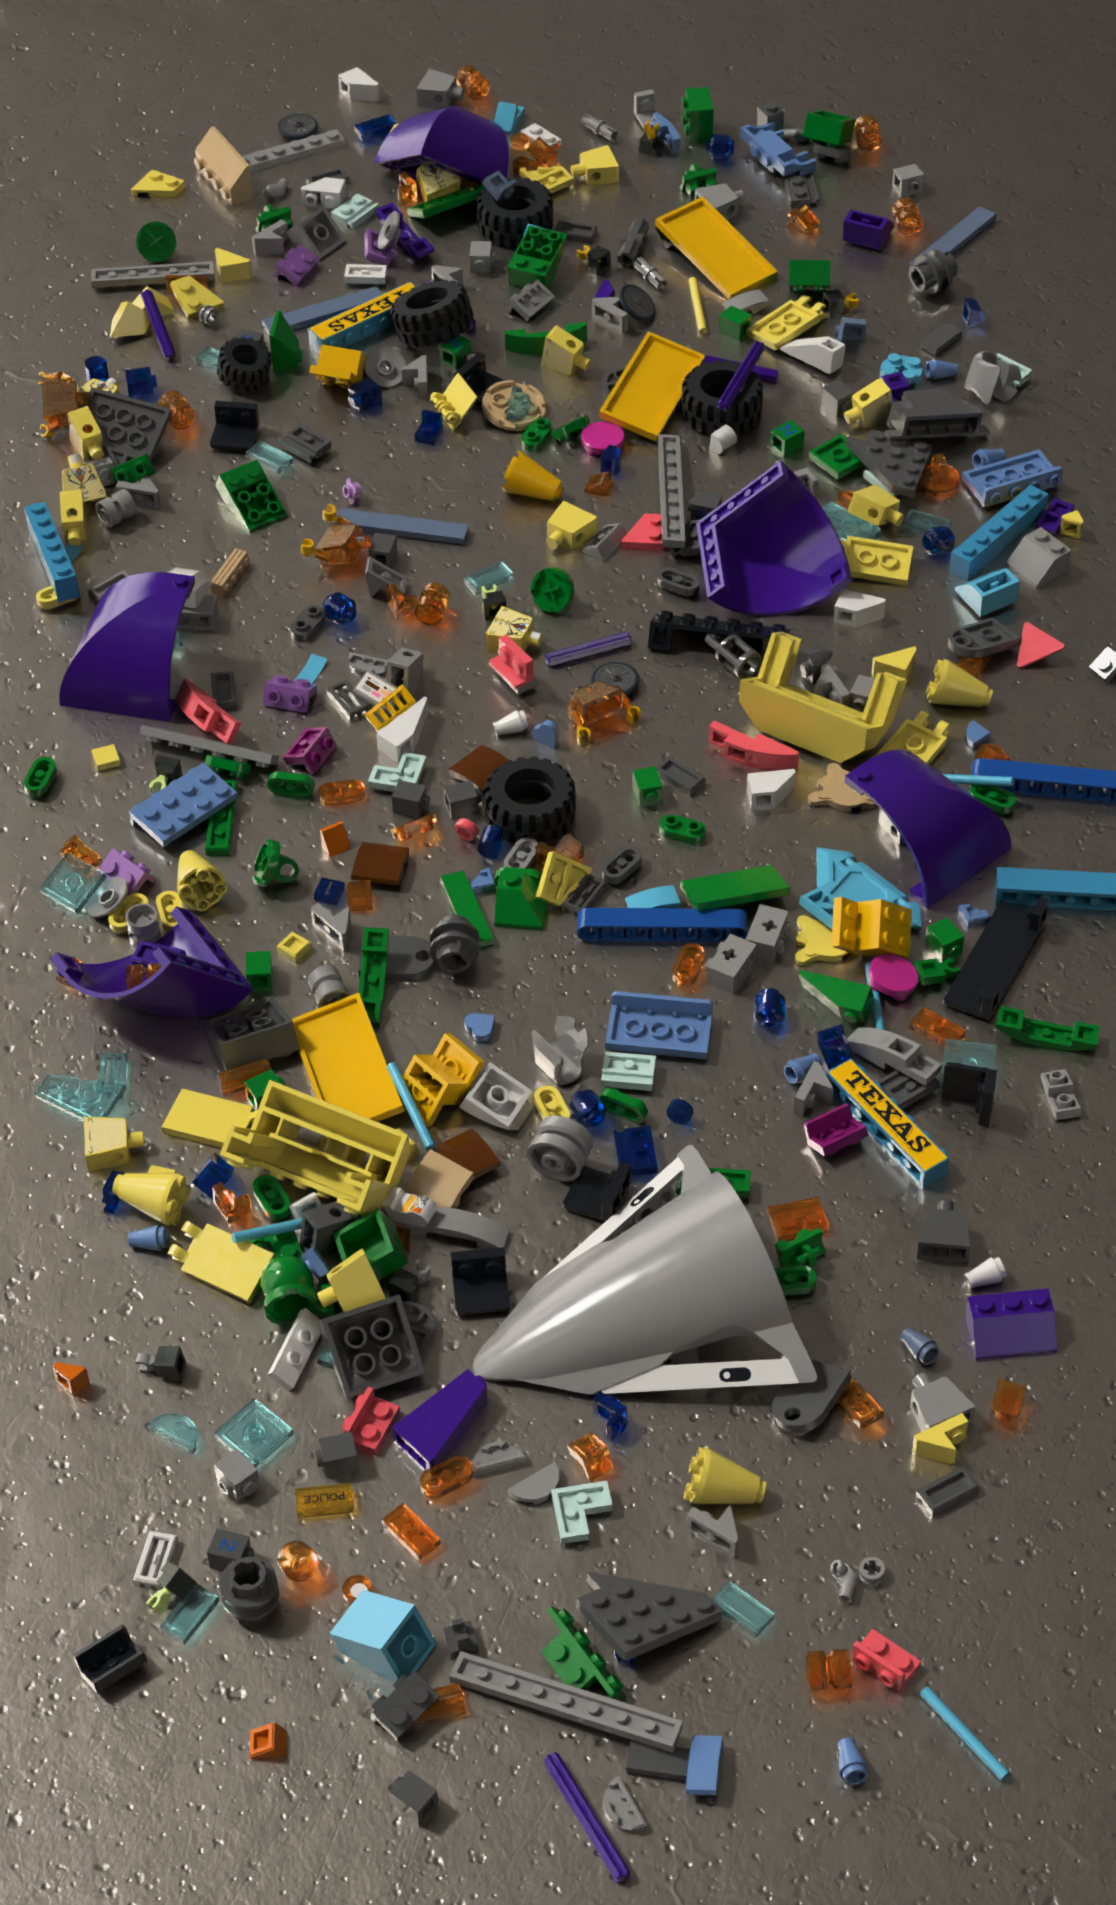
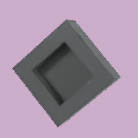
M463 1618L452 1620L451 1626L442 1628L451 1659L458 1657L460 1651L468 1654L479 1651L471 1620L464 1622Z

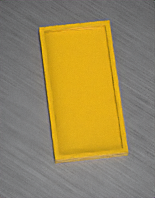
M703 196L655 220V226L728 300L777 277L778 271Z
M648 331L601 407L598 417L657 442L658 434L662 433L682 399V383L686 375L696 366L700 367L702 365L705 355Z
M359 993L291 1019L299 1051L317 1099L376 1122L405 1111L387 1069L385 1058Z

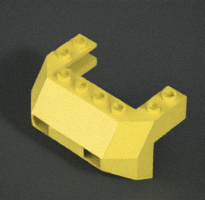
M785 632L772 633L758 677L740 679L739 702L756 729L839 763L847 762L874 749L893 723L907 679L889 672H884V674L877 673L864 712L855 710L789 684L803 639Z
M269 1080L251 1129L231 1125L220 1155L227 1157V1163L233 1166L244 1167L252 1170L253 1166L262 1167L270 1170L269 1175L274 1176L276 1179L284 1181L285 1177L294 1180L292 1185L304 1190H307L308 1186L317 1189L315 1193L318 1196L326 1199L334 1196L337 1198L336 1202L344 1206V1211L365 1216L377 1208L382 1209L383 1206L381 1204L392 1187H396L401 1179L411 1149L408 1134ZM301 1126L321 1134L317 1147L296 1139ZM366 1153H370L367 1166H362Z

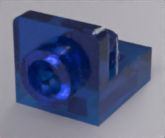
M423 410L421 412L422 422L414 435L415 442L435 446L443 432V414Z

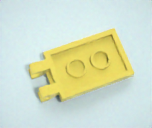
M802 295L796 302L792 300L786 302L747 328V336L755 341L763 342L765 346L776 351L820 322V320H823L827 314L821 310L826 305L817 302L812 307L807 304L811 297Z
M848 535L847 540H841L848 559L851 577L907 586L913 546Z
M920 711L914 721L906 719L876 756L887 751L903 749L916 754L930 764L947 744L949 731L946 730L950 724L941 720L932 731L927 728L929 722L926 721L930 714Z
M181 1089L162 1125L163 1134L222 1148L230 1126L252 1127L258 1110L254 1111L251 1105Z
M186 1221L181 1231L186 1233L185 1236L193 1239L191 1245L185 1251L181 1247L172 1244L168 1254L172 1256L173 1260L183 1264L181 1268L183 1273L251 1304L260 1288L262 1271L272 1259L277 1258L275 1254L248 1241L234 1244L230 1233L208 1223L204 1230H202L193 1223Z

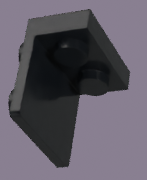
M480 352L475 354L454 373V378L457 373L463 377L478 397L474 403L482 406L486 390L491 385L500 381H506L486 372L485 355Z
M215 401L216 424L209 443L210 448L251 451L260 425L258 404Z
M946 1062L942 1098L976 1104L975 1114H979L978 1125L989 1127L994 1103L997 1070Z
M621 1162L617 1170H613L611 1174L584 1166L580 1175L572 1183L563 1201V1208L606 1222L617 1212L631 1185V1165Z
M505 1247L451 1252L457 1315L510 1310Z

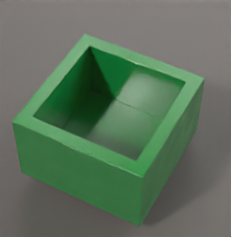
M709 88L685 89V97H682L684 113L681 114L682 125H684L685 137L688 136L690 144L712 143L714 109Z
M824 110L807 112L802 136L808 137V141L820 143V141L827 142L826 145L830 147L844 146V144L852 142L856 118Z
M789 260V288H793V292H805V288H813V292L826 291V288H830L831 260Z
M379 1208L333 1234L342 1261L363 1249L378 1281L409 1263L394 1221Z

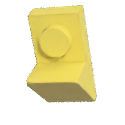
M961 1413L914 1435L913 1453L916 1456L953 1465L956 1456V1449L953 1445L958 1444L966 1437L968 1420Z

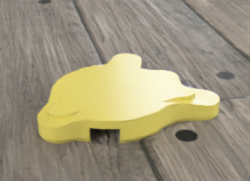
M801 915L797 918V927L801 931L796 935L795 943L804 948L795 954L796 964L805 966L813 961L838 962L843 960V956L849 953L831 947L832 929L823 922L806 915Z

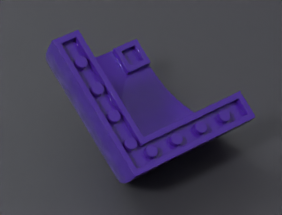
M451 106L414 115L397 125L382 143L374 164L388 170H396L428 163L471 182L483 185V180L498 170L505 178L507 177L509 164L508 141L504 130L496 122L464 108Z
M781 460L696 523L707 598L731 611L755 616L791 614L826 601L852 583L845 550L830 519L806 485Z
M166 572L139 573L123 578L109 587L101 596L60 686L59 705L170 722L177 707L176 700L170 699V673L174 643L186 599H189L195 585V576Z
M898 749L881 753L845 775L844 783L860 795L865 794L887 815L903 837L914 858L921 878V882L910 889L909 896L926 909L1011 849L1009 831L996 813L908 750Z
M177 906L171 912V915L178 924L154 943L183 949L187 955L158 946L153 952V956L162 966L158 971L134 966L130 961L133 954L122 959L99 964L77 963L73 957L58 952L50 959L56 967V972L80 992L144 1013L164 1017L197 1018L217 1014L234 1007L254 990L192 911Z

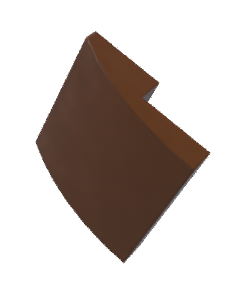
M480 745L450 767L448 771L452 778L462 781L471 780L474 788H478L480 793L484 794L485 784L490 774L494 773V770L500 765L503 767L504 763L509 761V759L489 747Z
M362 842L353 865L351 880L399 885L404 876V865L409 858V848Z
M472 1128L432 1149L473 1172L474 1179L501 1166L500 1161L488 1144Z

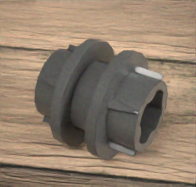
M933 249L927 254L916 257L914 266L909 270L910 281L918 292L937 293L940 289H946L952 285L953 277L958 273L957 262L949 251L942 252L938 249Z
M460 914L442 918L430 931V956L443 971L449 974L463 972L470 965H473L478 958L479 932L467 918L460 916Z
M243 1557L228 1564L221 1574L219 1585L224 1608L231 1616L238 1620L253 1621L267 1616L276 1607L280 1596L276 1571L269 1562L258 1557Z

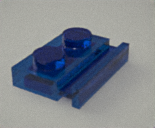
M651 1125L626 1128L622 1132L613 1130L618 1166L621 1162L630 1164L632 1176L658 1173Z

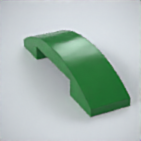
M586 322L566 324V332L583 343L587 341ZM525 329L504 331L505 350L522 354H543L545 338L550 331L526 334Z
M364 927L358 993L361 996L371 1024H379L382 1013L388 964L389 928Z
M1000 1005L996 1028L1006 1035L1042 1048L1082 1051L1097 1049L1100 1026L1078 1021L1074 1022L1073 1027L1025 1018L1024 1010Z

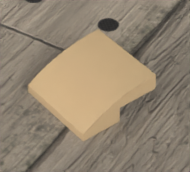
M430 1149L412 1175L404 1193L417 1196L424 1195L432 1199L437 1206L456 1209L460 1204L459 1197L474 1179V1174Z

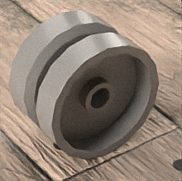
M555 1115L545 1117L536 1130L535 1137L527 1149L526 1156L530 1165L545 1177L556 1181H572L580 1175L585 1160L592 1150L593 1139L588 1130L575 1120Z

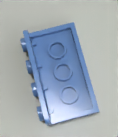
M1040 449L962 472V480L983 507L1014 499L1029 485L1040 490L1062 485L1063 469L1060 466L1053 467Z
M202 763L190 769L188 773L179 779L173 780L162 790L153 793L151 797L142 803L136 804L129 810L130 823L134 827L140 825L160 845L165 847L236 800L237 792L205 763Z
M615 991L612 994L605 1050L707 1059L713 1019V1002L705 999Z

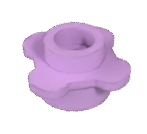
M348 478L346 481L347 485L343 487V495L345 498H348L350 504H355V500L361 498V486L358 482H352V479Z

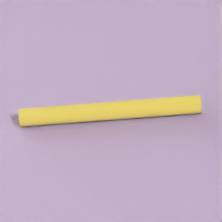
M691 277L689 285L699 333L706 334L707 327L697 279Z

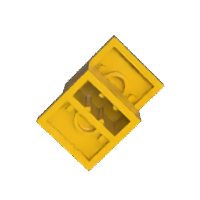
M321 344L317 366L311 365L309 373L315 377L316 381L321 382L320 385L326 387H333V384L341 385L340 388L345 390L360 389L367 356L362 351Z
M844 897L834 898L831 947L862 957L895 954L903 958H909L912 909L882 899L856 902Z
M444 1033L434 1054L414 1055L403 1075V1079L427 1127L433 1125L443 1105H461L485 1063L451 1033ZM398 1092V1095H399L400 1100H401V1102H402L403 1108L406 1109V1107H405V1105H404V1103H403V1100H402V1098H401V1096H400V1094H399V1092Z

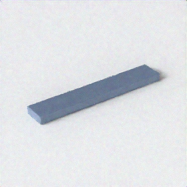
M979 206L920 255L927 254L933 249H938L942 252L949 251L950 254H954L996 219V213ZM915 259L909 263V269L914 266Z
M372 287L282 313L291 329L296 330L323 322L382 294L377 287ZM274 316L262 319V325L269 336Z
M341 508L338 514L343 521L355 526V528H352L354 531L381 533L461 545L465 544L469 532L468 524ZM335 522L337 528H339V529H343V528H344V527L341 526L340 524H339V527H338V526H337L338 523Z

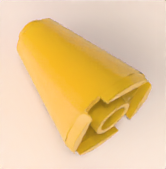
M517 451L518 457L513 456L504 476V479L507 480L506 486L502 484L501 491L548 501H555L556 498L560 499L564 491V487L561 486L562 481L525 453Z

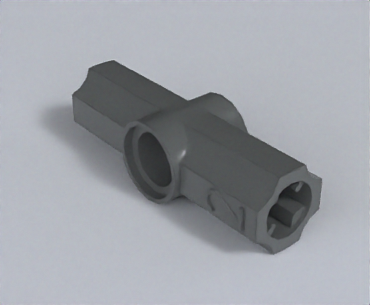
M637 217L635 220H632L628 232L623 233L621 248L617 255V262L622 267L629 268L630 265L634 264L638 253L643 252L645 237L649 229V222L643 217Z

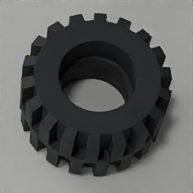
M240 336L239 339L234 337L232 341L227 340L219 351L217 364L219 380L223 382L224 386H229L231 390H238L240 393H244V391L252 393L253 390H260V387H264L269 379L272 362L271 352L268 351L266 345H262V342L259 340L255 341L251 337L247 339Z

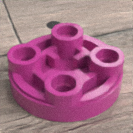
M595 422L583 429L581 442L589 456H597L598 454L618 455L624 444V432L620 426L611 422Z
M882 954L875 957L868 969L870 980L868 985L872 987V990L880 991L899 1001L905 1000L907 995L915 990L919 980L918 972L914 965L907 959L895 954Z

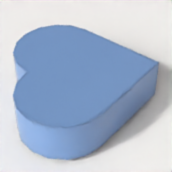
M545 720L532 730V736L537 742L554 749L559 745V730L553 721Z
M471 1013L464 1019L465 1030L472 1033L473 1038L478 1042L488 1041L492 1036L495 1015Z

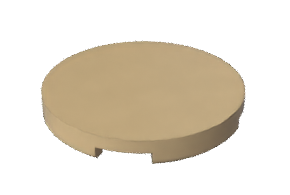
M513 380L500 381L491 385L486 390L482 400V410L485 417L492 424L505 430L524 431L534 420L544 418L545 399L541 392L530 384L526 386L514 383Z

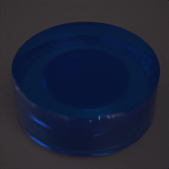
M674 1099L670 1102L666 1113L668 1118L674 1123L685 1125L690 1122L694 1110L687 1101Z

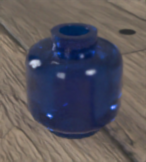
M713 134L711 140L706 142V153H710L712 160H729L731 155L734 156L735 140L731 139L729 134Z
M947 526L931 527L925 531L921 539L922 548L930 556L949 554L955 544V536Z
M336 592L330 594L323 602L325 617L338 625H346L356 618V602L343 593Z
M774 988L760 990L753 998V1017L755 1021L767 1028L776 1027L777 1023L782 1022L786 1017V1000L784 995Z
M591 1089L577 1091L572 1095L568 1110L576 1122L585 1128H594L604 1121L607 1107L596 1092Z

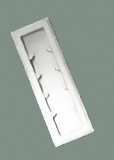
M306 1308L300 1310L267 1374L288 1391L294 1388L321 1334L318 1325L320 1319Z

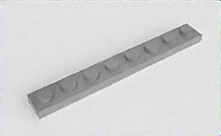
M658 434L662 547L684 548L685 524L680 436Z
M460 1651L449 1675L450 1682L672 1753L683 1729V1721L462 1651Z

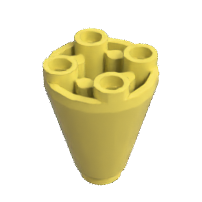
M947 659L937 661L934 668L935 680L934 682H929L926 690L927 699H929L930 703L980 708L981 706H988L993 690L989 689L988 685Z
M188 850L181 854L178 862L177 879L179 898L190 908L201 912L206 911L209 907L219 902L226 893L227 885L225 878L218 868L199 853Z
M125 1173L124 1175L118 1174L116 1176L112 1192L122 1201L163 1225L177 1226L181 1219L182 1205L188 1202L191 1189L186 1187V1177L180 1173Z
M699 1447L696 1457L693 1456L690 1462L689 1473L693 1474L691 1483L686 1485L684 1491L685 1500L693 1504H754V1502H762L766 1481L760 1480L758 1475L707 1447Z

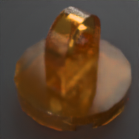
M943 454L933 455L932 463L926 465L918 488L925 494L928 492L934 497H945L953 494L956 488L959 487L960 475L955 468L946 463Z

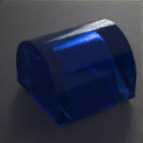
M966 298L961 316L968 328L977 327L983 323L985 315L976 299Z
M92 356L85 360L87 382L91 379L103 381L109 378L107 361L103 357Z
M609 445L600 456V473L606 476H614L621 471V451L618 447Z
M499 825L484 827L477 846V851L481 856L491 859L498 858L503 844Z

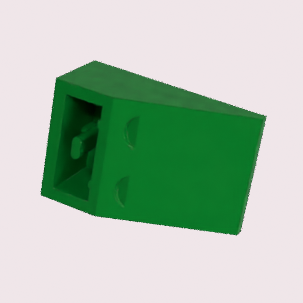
M529 225L507 266L509 285L524 288L528 283L533 284L536 280H539L549 290L555 279L568 235Z
M258 459L219 474L215 485L227 507L248 531L288 515Z

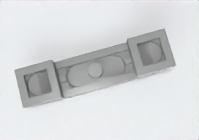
M438 1206L437 1211L433 1214L427 1226L422 1227L402 1223L400 1232L426 1237L428 1232L477 1241V1248L490 1249L505 1247L510 1229L492 1219L472 1212Z

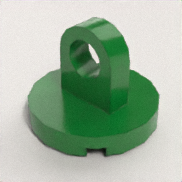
M153 221L143 225L136 237L138 251L146 260L151 262H163L170 258L177 244L176 235L172 228L160 221Z
M557 567L545 568L539 571L532 579L530 587L535 605L549 613L559 612L567 608L573 601L575 593L574 583L570 575Z
M271 839L266 840L267 844L261 846L254 863V870L257 871V876H252L253 883L265 888L272 879L287 883L296 879L299 874V867L294 859L280 854L281 846L279 842ZM285 864L292 865V871L288 875L280 873L281 867Z

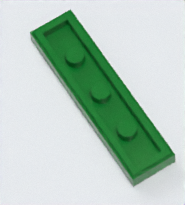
M224 780L237 792V780ZM236 800L209 817L205 846L206 855H230Z
M464 870L440 876L441 884L454 914H460V916L467 918L477 928L479 932V948L493 945L494 938Z

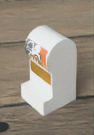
M395 1186L392 1187L381 1204L394 1222L422 1227L428 1225L433 1214L438 1209L437 1204L432 1199L424 1195L417 1196L404 1193L402 1188Z

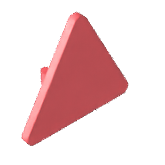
M1026 622L1023 626L1017 666L1018 668L1028 666L1064 650L1065 646L1057 639Z

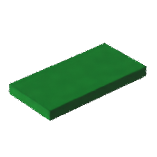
M474 184L409 207L407 209L408 216L426 218L477 200L479 193L484 189V185Z
M772 865L681 880L680 888L698 911L790 895V886Z

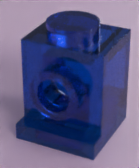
M150 367L125 370L130 398H133L134 395L154 393L153 388L157 387L156 375H151Z
M370 377L348 387V402L357 411L361 412L375 404L382 405L381 387Z
M842 1024L818 1031V1045L828 1069L835 1068L849 1059L853 1060L852 1050Z

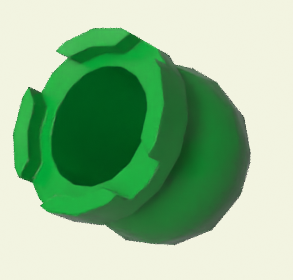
M289 1255L272 1259L262 1271L260 1282L265 1297L263 1306L266 1318L272 1323L285 1325L284 1321L295 1320L300 1310L304 1308L315 1315L317 1313L318 1298L316 1291L313 1290L314 1277L307 1264L299 1257Z

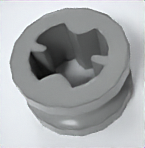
M210 305L203 306L199 312V320L209 326L215 324L219 317L218 309Z
M876 1557L863 1559L859 1565L861 1581L869 1586L881 1584L885 1578V1565L883 1561ZM869 1567L876 1568L875 1575H868Z

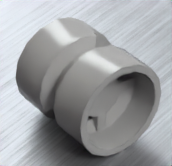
M122 489L112 494L111 498L107 497L97 502L96 511L102 523L106 527L111 528L120 523L122 519L126 520L137 514V506L130 493Z
M140 903L133 905L127 910L125 918L130 944L134 948H137L140 940L154 943L161 938L157 910L152 905Z
M324 965L310 973L308 984L315 995L319 1008L349 996L336 967Z

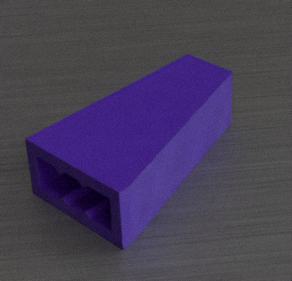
M467 1369L392 1427L394 1443L430 1477L437 1472L487 1403L488 1387L485 1380L479 1375L475 1376Z

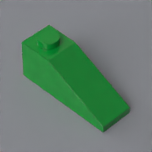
M804 970L799 971L802 986L841 1019L849 1023H866L875 999L870 985Z

